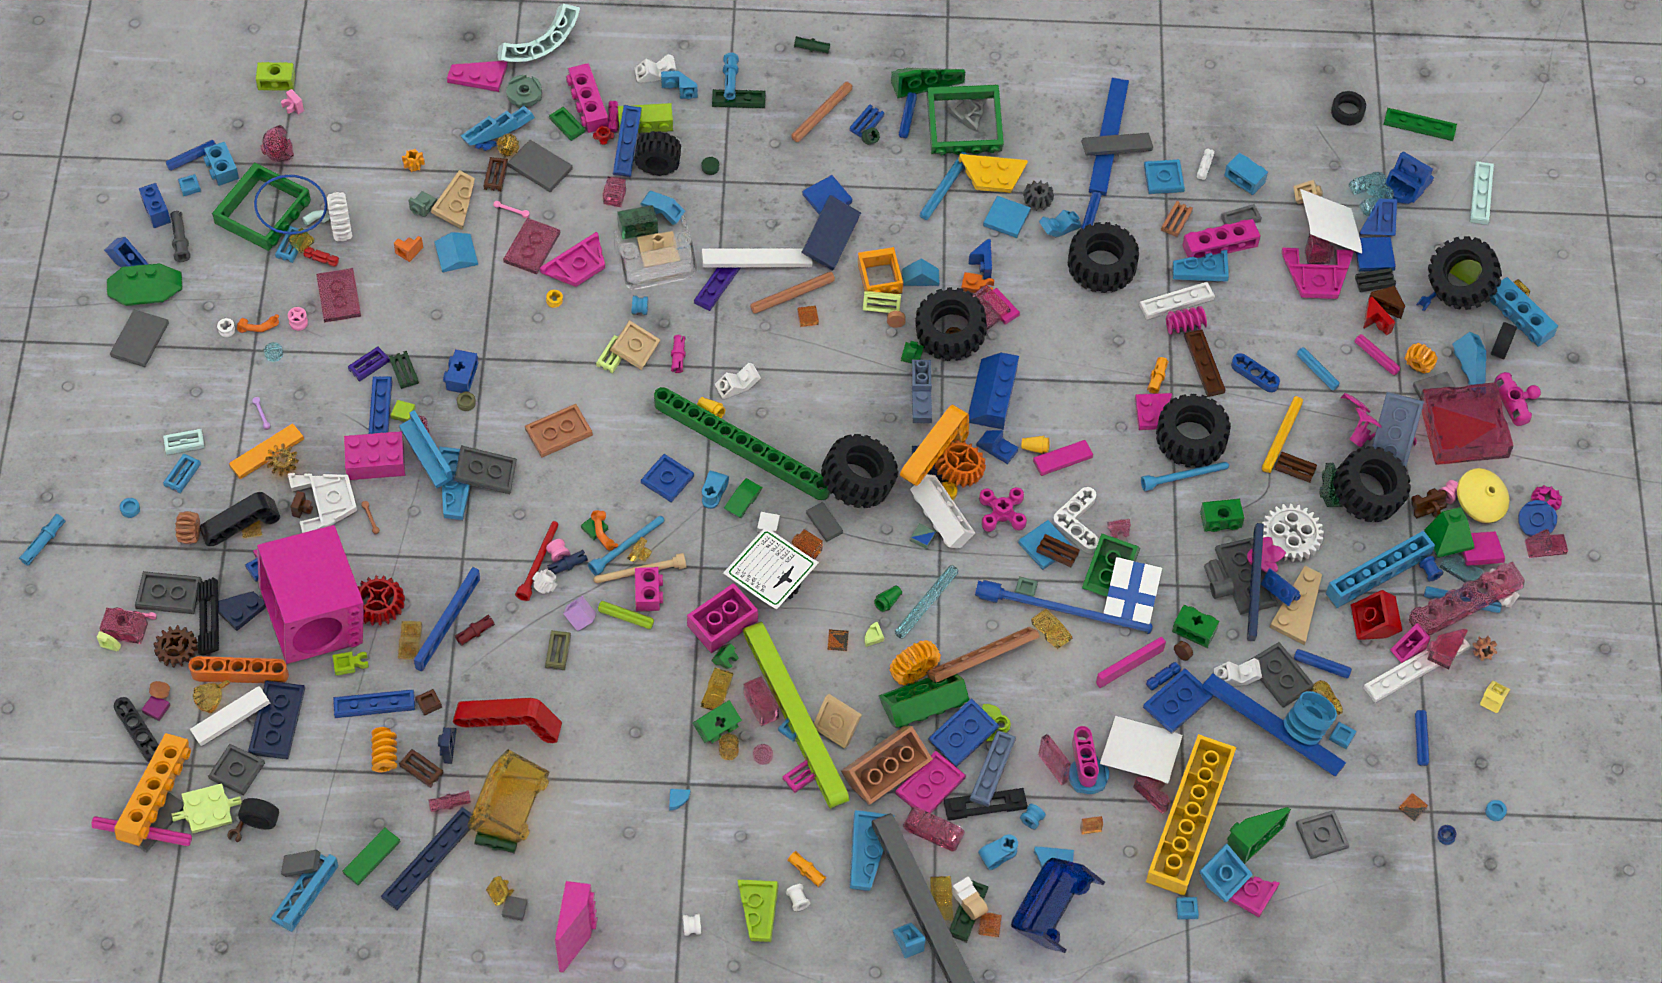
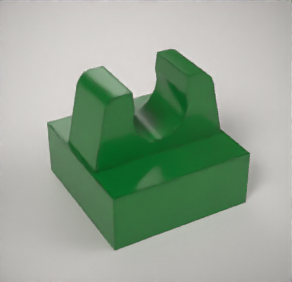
M915 341L905 342L901 361L912 364V359L921 360L924 346L918 345V342Z
M730 643L722 646L711 661L716 666L721 665L729 669L732 668L729 658L737 661L739 657L735 653L736 648Z

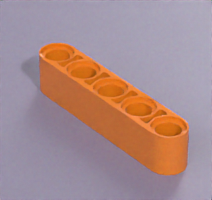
M198 656L192 658L188 664L192 678L199 682L265 683V680L284 683L289 677L286 663L282 659Z

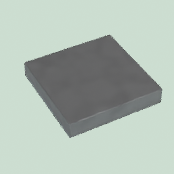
M1334 810L1296 821V826L1310 859L1345 850L1350 846Z

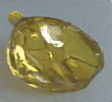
M227 679L219 685L207 683L195 687L193 699L197 707L202 711L213 713L221 701V689L230 684L229 680Z

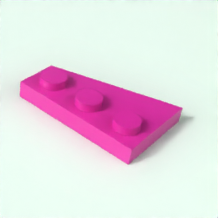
M492 61L452 64L447 76V83L499 92L508 62Z

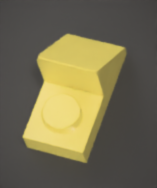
M1492 680L1484 693L1480 705L1498 713L1511 689Z

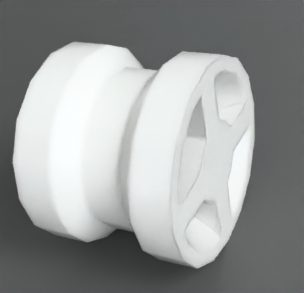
M695 914L693 917L683 915L684 935L689 936L691 933L701 935L700 914Z

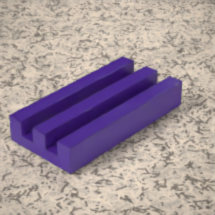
M377 346L350 364L348 370L360 382L389 363L390 359Z

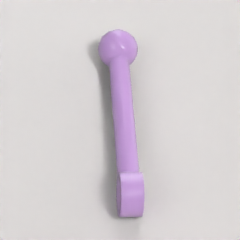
M254 397L252 401L260 413L264 423L263 428L269 429L271 425L267 422L262 411L260 398Z

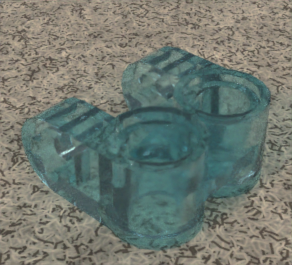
M1373 172L1355 178L1349 183V188L1353 194L1367 192L1372 196V198L1366 199L1360 204V209L1364 215L1371 213L1379 198L1393 199L1394 192L1387 186L1386 176L1381 172Z

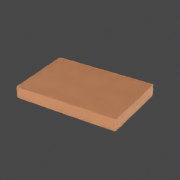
M577 404L525 425V430L541 458L593 436V432Z

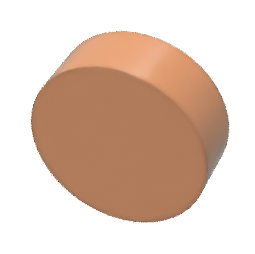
M901 311L888 313L887 324L893 328L902 327L905 324V314Z
M154 681L150 684L149 693L153 697H168L170 686L167 683Z

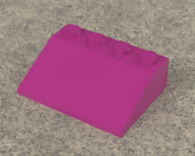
M565 882L555 936L559 972L566 970L590 939L592 929L596 930L598 918L596 917L597 909H595L596 901H594L595 892H592L591 884Z

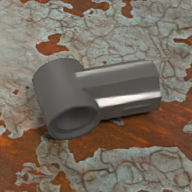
M1213 559L1206 563L1204 569L1210 581V590L1213 598L1217 599L1233 595V582L1231 578H1227L1221 561Z

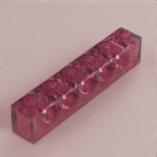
M1513 561L1508 564L1503 563L1491 573L1485 572L1479 579L1475 581L1470 580L1464 583L1461 588L1448 591L1444 597L1440 599L1434 598L1429 601L1428 605L1413 609L1409 615V622L1412 627L1418 623L1430 636L1524 588L1525 580ZM1501 579V580H1503L1505 583H1504V584H1498V583L1495 582V580ZM1485 588L1488 592L1481 593L1478 589ZM1468 597L1470 601L1465 602L1461 598ZM1444 606H1452L1453 610H1446ZM1433 614L1436 618L1429 619L1427 615Z

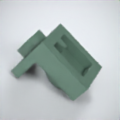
M421 191L415 199L410 197L408 200L410 210L414 214L425 218L437 202V198Z

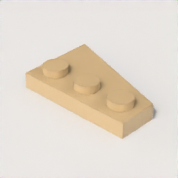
M459 170L432 207L431 213L463 230L475 178Z

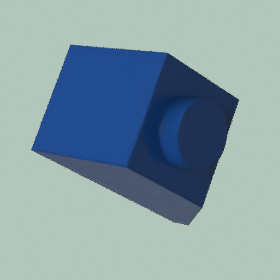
M126 237L116 238L104 250L115 264L121 268L148 264Z

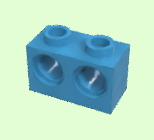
M225 141L204 148L206 156H203L204 162L207 167L210 166L212 180L216 179L218 186L239 179L236 165Z

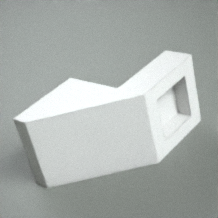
M667 54L657 63L645 59L634 70L637 82L644 83L661 80V71H676L674 57Z
M748 363L737 374L726 372L715 383V386L722 399H726L749 390L761 377L754 364Z
M1255 658L1239 666L1228 661L1214 668V674L1231 686L1248 685L1262 678L1259 660Z

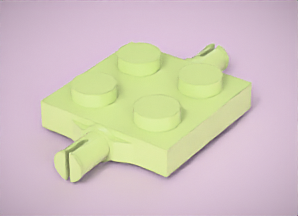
M222 784L182 793L183 811L171 813L173 822L186 819L193 834L232 824L230 807L241 805L242 801L240 796L228 799Z

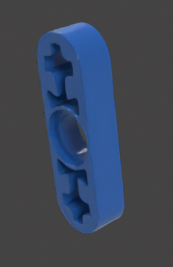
M1238 353L1234 355L1231 363L1234 371L1267 392L1277 391L1280 378L1245 354ZM1258 370L1261 374L1254 376L1250 371Z

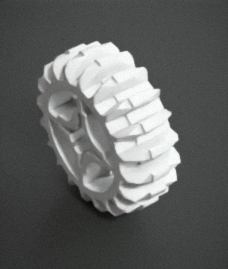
M343 192L328 194L327 202L333 237L336 241H347L352 238V230L346 196Z

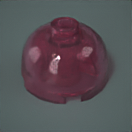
M282 125L267 130L263 135L260 146L264 155L267 154L275 162H284L292 159L294 156L292 142L284 135L287 134V131Z

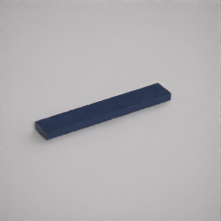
M1257 523L1253 532L1247 630L1248 641H1255L1257 638L1263 523Z
M461 807L381 895L382 900L398 910L478 822V818Z

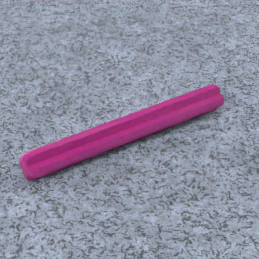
M94 816L91 825L95 829L115 832L114 827L118 820ZM149 827L147 839L190 846L192 835Z

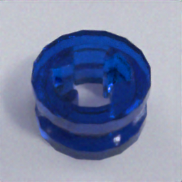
M1450 825L1441 826L1437 834L1439 842L1444 845L1452 844L1456 838L1455 828ZM1448 831L1450 832V836L1452 837L1448 836L1446 839L1443 837L1444 834L1441 833H1446Z

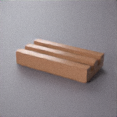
M1176 201L1163 223L1161 231L1178 237L1193 208H1187L1185 204L1180 205V202ZM1177 209H1179V212L1177 213L1175 219L1173 220L1172 224L1168 229L1167 226L1169 225ZM1183 211L1186 212L1176 231H1173Z

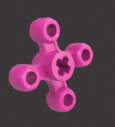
M1019 487L1012 488L1007 498H996L994 492L988 488L981 490L979 494L980 503L984 506H990L993 510L991 514H987L982 518V528L987 532L995 530L998 521L1004 522L1008 520L1015 530H1023L1027 523L1026 516L1013 510L1014 505L1022 503L1024 499L1023 490Z

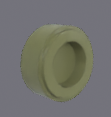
M462 392L457 396V406L460 410L470 411L475 407L476 399L472 393Z

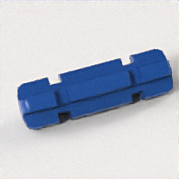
M1177 662L1171 663L1169 667L1155 674V677L1149 678L1146 681L1147 687L1150 690L1156 689L1158 685H1162L1172 678V675L1178 674L1181 670L1180 665Z

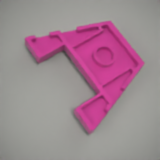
M1282 248L1281 254L1301 298L1338 299L1354 253L1353 250L1337 249V265L1300 264L1299 248Z

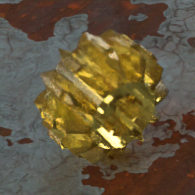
M282 443L281 449L274 445V451L268 450L270 456H267L265 461L270 462L267 464V468L274 467L272 474H275L278 470L279 476L282 477L283 471L288 475L290 469L296 470L294 464H297L299 460L294 458L297 455L296 451L290 453L292 446H289L286 450L284 449L285 444ZM280 456L282 459L286 458L284 464L281 461L278 462Z

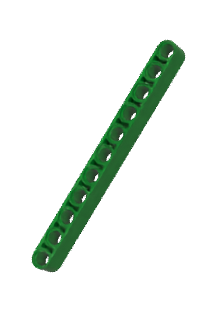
M660 387L655 390L654 406L658 411L813 498L826 500L829 497L828 486H825L822 480L824 477L820 473L668 388Z

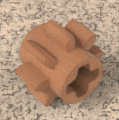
M1479 636V640L1473 643V646L1476 648L1473 651L1474 655H1479L1481 661L1484 658L1492 660V656L1498 653L1493 648L1497 646V643L1491 641L1489 636L1486 638Z

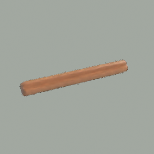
M847 81L844 82L792 133L791 138L795 142H799L852 90V84Z
M829 271L751 303L750 308L756 314L834 282L835 277Z

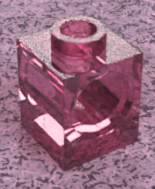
M608 176L603 191V204L616 207L622 206L626 193L625 179Z

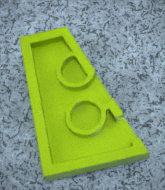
M737 880L750 940L771 942L778 882Z

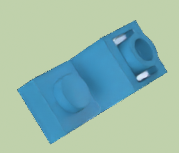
M661 71L662 88L679 87L680 99L698 98L697 83L680 71Z
M649 191L640 203L652 216L661 213L672 225L677 224L685 213V210L673 198L654 191Z
M1063 210L1055 219L1043 216L1039 220L1046 233L1055 237H1060L1082 227L1079 221L1080 218L1074 211Z

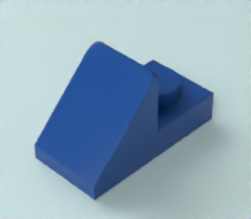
M991 239L985 240L969 254L968 264L980 265V272L983 273L984 280L991 278L992 275Z
M1003 430L986 431L976 443V446L1008 464L1018 452L1019 447L1003 438Z

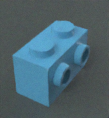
M1239 152L1226 165L1224 176L1251 195H1254L1266 183L1268 171Z

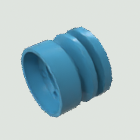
M1306 691L1300 695L1294 707L1283 720L1284 727L1299 742L1315 745L1320 742L1327 729L1335 721L1337 711L1334 705L1321 694Z

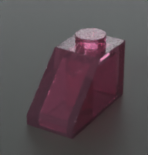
M1309 232L1305 247L1307 264H1329L1331 257L1334 256V248L1330 246V241L1311 235Z
M1461 629L1438 635L1436 641L1432 640L1427 649L1430 652L1427 660L1449 670L1468 630Z

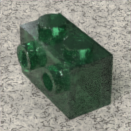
M653 205L617 212L618 227L622 239L658 233V220Z

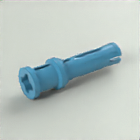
M726 53L723 57V62L725 63L723 66V73L725 74L724 97L732 100L735 98L739 57L735 53Z

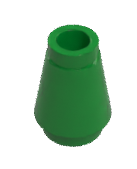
M894 585L876 595L874 600L875 606L882 612L889 611L902 595V590L897 585Z

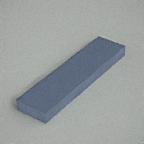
M997 730L970 796V801L989 807L1016 741L1015 736Z

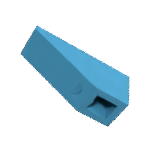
M1468 332L1452 344L1455 349L1454 354L1462 364L1461 369L1469 379V386L1473 390L1484 393L1486 383V349L1480 336Z

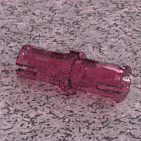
M467 790L456 794L447 793L446 796L428 799L430 811L434 812L447 808L450 810L455 806L471 803V799Z

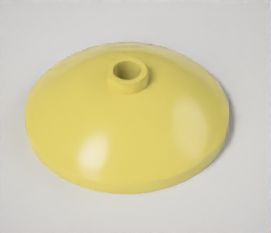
M1476 468L1469 470L1460 478L1457 486L1458 500L1463 510L1472 519L1481 523H1493L1504 517L1509 508V493L1503 481L1496 474L1486 469Z

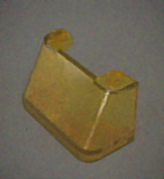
M507 749L491 766L467 827L476 832L518 843L522 840L525 841L530 832L528 824H526L536 795L541 790L544 791L549 784L547 778L550 771Z

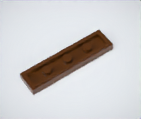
M1203 329L1185 333L1184 338L1206 396L1211 397L1225 394L1226 389Z

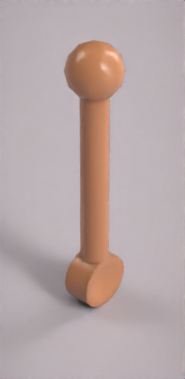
M363 501L361 506L366 510L373 527L372 532L378 534L380 529L373 520L369 510V502Z

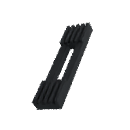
M214 577L208 579V581L204 580V582L197 583L200 629L198 653L202 656L219 651L218 580ZM207 601H211V631L207 633Z
M1024 788L996 791L992 800L1004 798L1005 803L990 805L989 807L983 806L967 809L966 803H973L970 801L971 795L944 799L947 821L967 818L968 816L1027 809Z

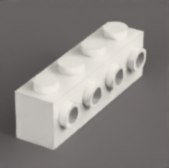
M927 474L918 486L913 485L910 489L915 501L922 506L924 514L930 518L934 529L941 534L943 542L948 547L961 548L975 534L936 475Z

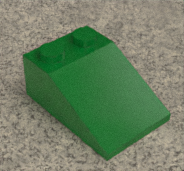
M1101 534L1082 588L1107 597L1116 557L1136 562L1141 548L1117 538Z
M1286 807L1246 818L1240 824L1238 822L1235 823L1230 829L1231 834L1227 838V844L1245 864L1285 827L1291 809Z

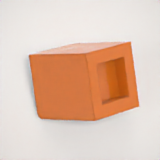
M420 236L415 240L408 237L405 241L398 238L394 242L395 254L409 262L423 248L422 237Z

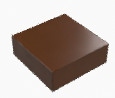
M434 689L415 697L424 716L442 708V704Z

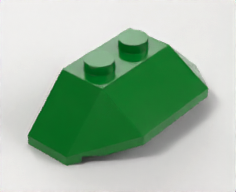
M160 263L122 267L107 279V296L125 306L164 302L177 291L182 290V272Z

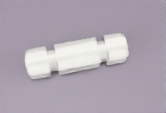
M1205 149L1197 173L1198 179H1206L1214 156L1213 150Z

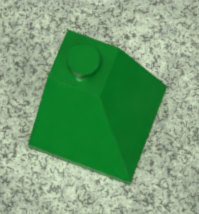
M1461 507L1442 511L1424 529L1426 535L1435 544L1433 551L1437 558L1474 549L1468 519Z

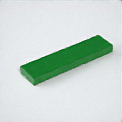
M1388 107L1383 123L1386 126L1453 141L1457 127L1456 123Z

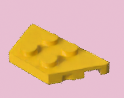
M959 155V162H962L965 166V172L972 180L975 190L1011 193L1028 163V160Z

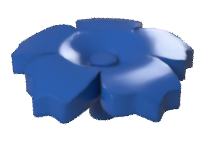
M493 140L475 144V148L480 149L483 147L484 151L497 146V143Z

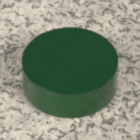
M706 157L701 163L702 171L707 175L716 174L719 171V161L714 157Z

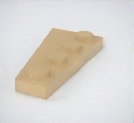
M1304 566L1293 585L1300 592V599L1298 601L1293 600L1290 606L1283 603L1269 628L1305 645L1322 577L1321 573Z

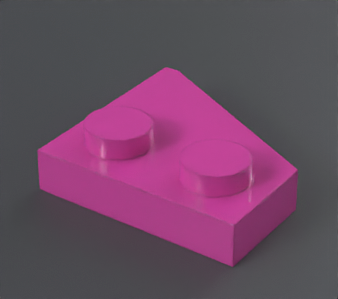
M1172 393L1136 394L1135 403L1139 430H1157L1160 413L1163 411V407L1170 402Z

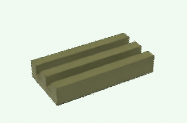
M551 630L545 668L553 667L556 670L557 668L565 670L571 632ZM555 636H559L554 662H551ZM563 637H566L562 662L558 663Z

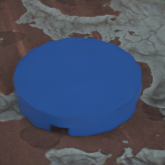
M1534 500L1522 507L1518 515V523L1524 534L1531 538L1540 539L1547 537L1553 532L1557 525V514L1555 509L1547 502Z

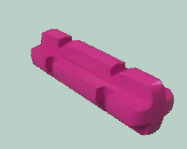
M610 101L608 128L610 132L615 133L618 131V102Z

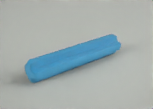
M1305 347L1297 351V356L1331 390L1339 387L1340 382Z

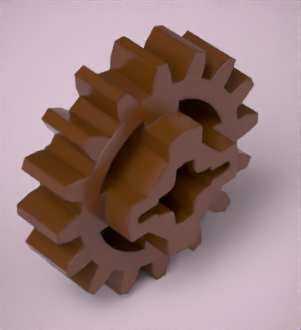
M177 625L175 630H172L170 626L168 627V632L162 630V636H156L157 642L153 644L154 652L159 662L163 661L165 666L171 663L172 667L175 668L176 664L179 663L182 667L184 661L189 663V657L196 656L194 651L198 650V642L193 632H188L187 627L180 630L179 625Z

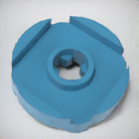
M1081 755L1083 758H1090L1087 755ZM1097 756L1099 773L1097 782L1092 787H1085L1079 782L1076 762L1074 761L1071 764L1068 777L1077 793L1095 794L1105 789L1109 779V768L1106 765L1100 764L1101 760Z

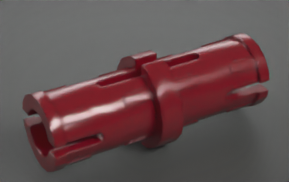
M486 615L476 623L469 624V627L456 634L455 638L463 646L471 639L480 637L482 632L494 626L495 623L489 615Z

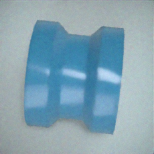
M633 296L632 314L642 313L647 315L648 297L638 298V296Z
M1029 804L1026 813H1022L1020 819L1027 827L1037 829L1039 821L1043 820L1046 814L1037 805Z

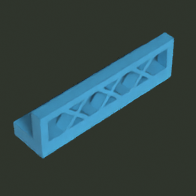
M413 410L409 413L411 419L400 424L399 428L437 489L453 480L452 471L417 413Z
M320 854L319 860L323 862L317 872L305 873L300 876L270 918L271 921L293 932L339 867L337 858L331 854L328 857ZM312 878L306 888H304L303 882L305 879ZM301 894L294 905H292L291 899L293 896ZM289 911L283 920L278 918L282 912Z

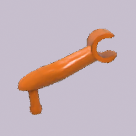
M275 314L259 325L248 324L247 319L241 318L237 324V330L241 333L246 331H267L279 324V315Z
M593 511L591 518L595 522L597 538L607 550L611 551L617 548L618 544L603 532L602 521L606 518V512Z

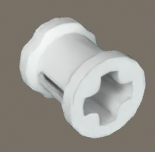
M802 884L793 885L786 890V895L790 896L793 903V911H801L810 905V901L804 895Z

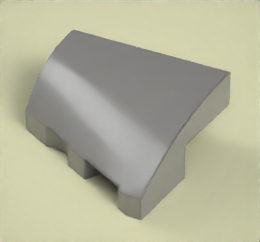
M987 99L959 100L948 112L959 122L975 131L979 126L978 123Z

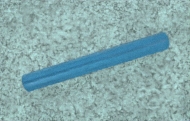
M959 157L920 212V217L924 220L930 218L964 168L963 163L959 162Z

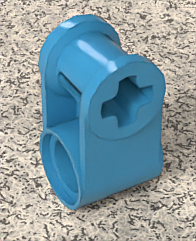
M709 471L702 488V504L704 507L712 509L718 506L728 486V475Z
M1005 835L983 846L978 853L987 868L993 870L1016 856L1018 840L1013 835Z

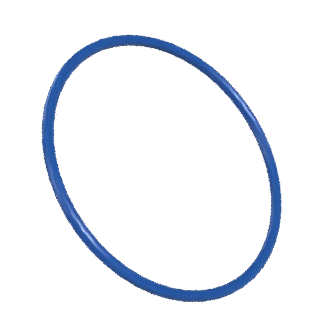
M281 175L268 180L259 188L255 196L254 208L259 220L269 229L282 234H301L312 230L323 220L327 211V199L323 190L314 181L299 175ZM286 177L300 178L312 183L319 189L324 198V212L319 221L305 230L296 232L281 231L268 225L261 218L257 209L259 193L267 184Z

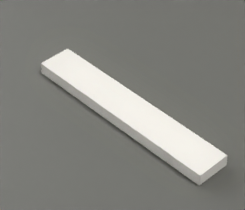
M803 248L702 249L701 251L703 267H812L813 263L811 258L801 253Z
M1457 631L1366 683L1363 688L1374 703L1468 650L1470 644Z

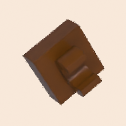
M296 492L290 506L293 517L300 518L303 512L311 514L313 510L311 506L312 501L306 500L304 492Z

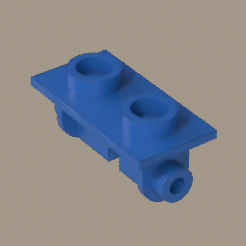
M1269 568L1261 585L1287 606H1290L1293 600L1298 601L1301 597L1300 592Z

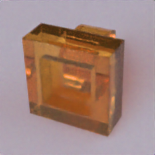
M989 912L980 917L978 935L999 937L1002 915Z

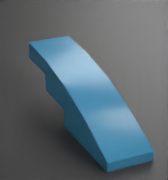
M525 106L513 114L505 111L495 119L491 116L486 117L462 134L461 138L469 146L487 142L520 128L535 117Z

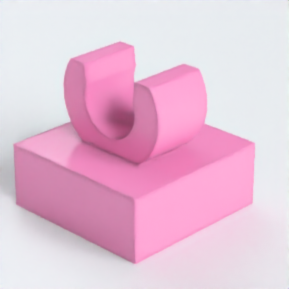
M292 89L287 91V99L281 101L282 107L289 106L286 108L288 114L294 110L297 114L302 113L304 108L301 98Z

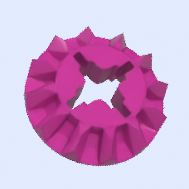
M1545 485L1537 487L1531 495V501H1545V496L1548 494L1550 497L1547 503L1557 511L1562 504V496H1560L1559 490L1553 489L1552 486L1546 487Z

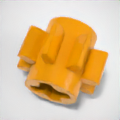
M416 149L407 150L406 156H402L404 169L408 168L411 172L420 171L421 165H425L423 153H419Z

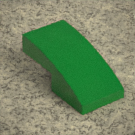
M745 478L733 493L724 509L742 519L749 505L754 503L763 487Z

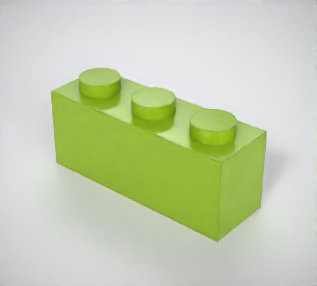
M671 103L630 105L642 107L638 133L673 131ZM618 106L619 131L624 106Z

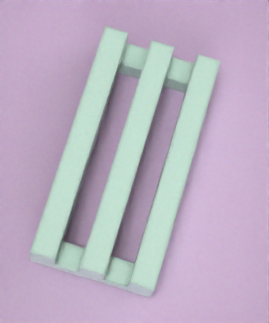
M202 429L163 436L166 455L205 448Z

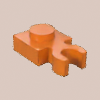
M964 272L961 289L964 292L969 291L979 294L980 290L989 293L993 288L988 287V285L994 286L995 280L991 278L982 280L983 275Z

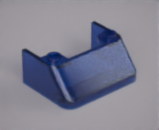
M1050 858L1041 868L1014 915L1011 927L1047 949L1065 953L1066 949L1058 944L1060 932L1055 927L1074 894H1085L1090 889L1091 883L1104 885L1105 881L1083 864Z

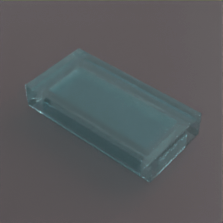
M1457 554L1446 556L1439 567L1471 587H1474L1483 574V570L1475 565L1466 566L1465 560Z

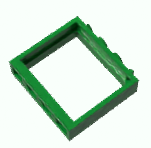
M999 84L928 87L927 108L931 154H940L941 156L946 153L960 155L962 152L980 154L981 152L994 153V151L1003 150L1004 140ZM994 98L997 139L937 142L934 101Z
M254 162L213 211L214 223L270 251L273 246L277 245L279 238L283 235L282 233L271 230L265 237L228 217L259 180L267 182L281 175ZM280 178L270 182L269 185L297 199L273 228L288 231L292 222L297 220L301 211L310 204L311 198L309 189L287 178Z

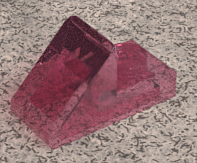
M1545 529L1525 539L1529 558L1565 555L1568 552L1564 534L1550 535L1549 529Z
M1137 777L1133 788L1162 815L1168 810L1170 804L1169 797L1163 791H1160L1164 787L1165 782L1151 777Z

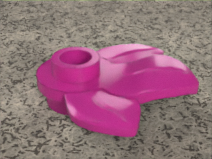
M1271 537L1263 538L1261 569L1266 573L1269 568L1277 572L1276 562L1280 561L1286 554L1285 550L1281 547L1273 545ZM1252 549L1247 554V560L1251 565Z

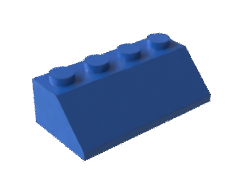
M1000 352L981 359L968 413L969 423L1004 430L1018 369L1019 356Z

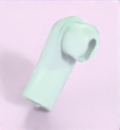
M324 210L313 211L303 217L304 224L308 226L321 218ZM326 211L325 217L322 220L323 223L330 220L328 211Z

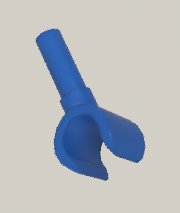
M1433 292L1428 297L1422 296L1416 305H1422L1424 307L1422 310L1425 311L1430 305L1431 300L1437 296L1436 293Z

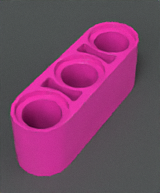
M1079 726L1075 729L1072 739L1078 778L1083 786L1092 787L1096 784L1099 773L1092 732L1086 726ZM1078 737H1084L1086 740H1080ZM1081 755H1087L1090 758H1083ZM1085 773H1091L1093 776H1086Z

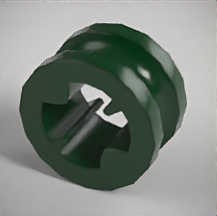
M871 127L862 132V140L867 145L874 144L880 139L879 131L876 128Z

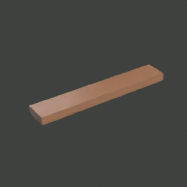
M1026 627L928 670V678L937 683L1040 637L1039 633L1031 627Z

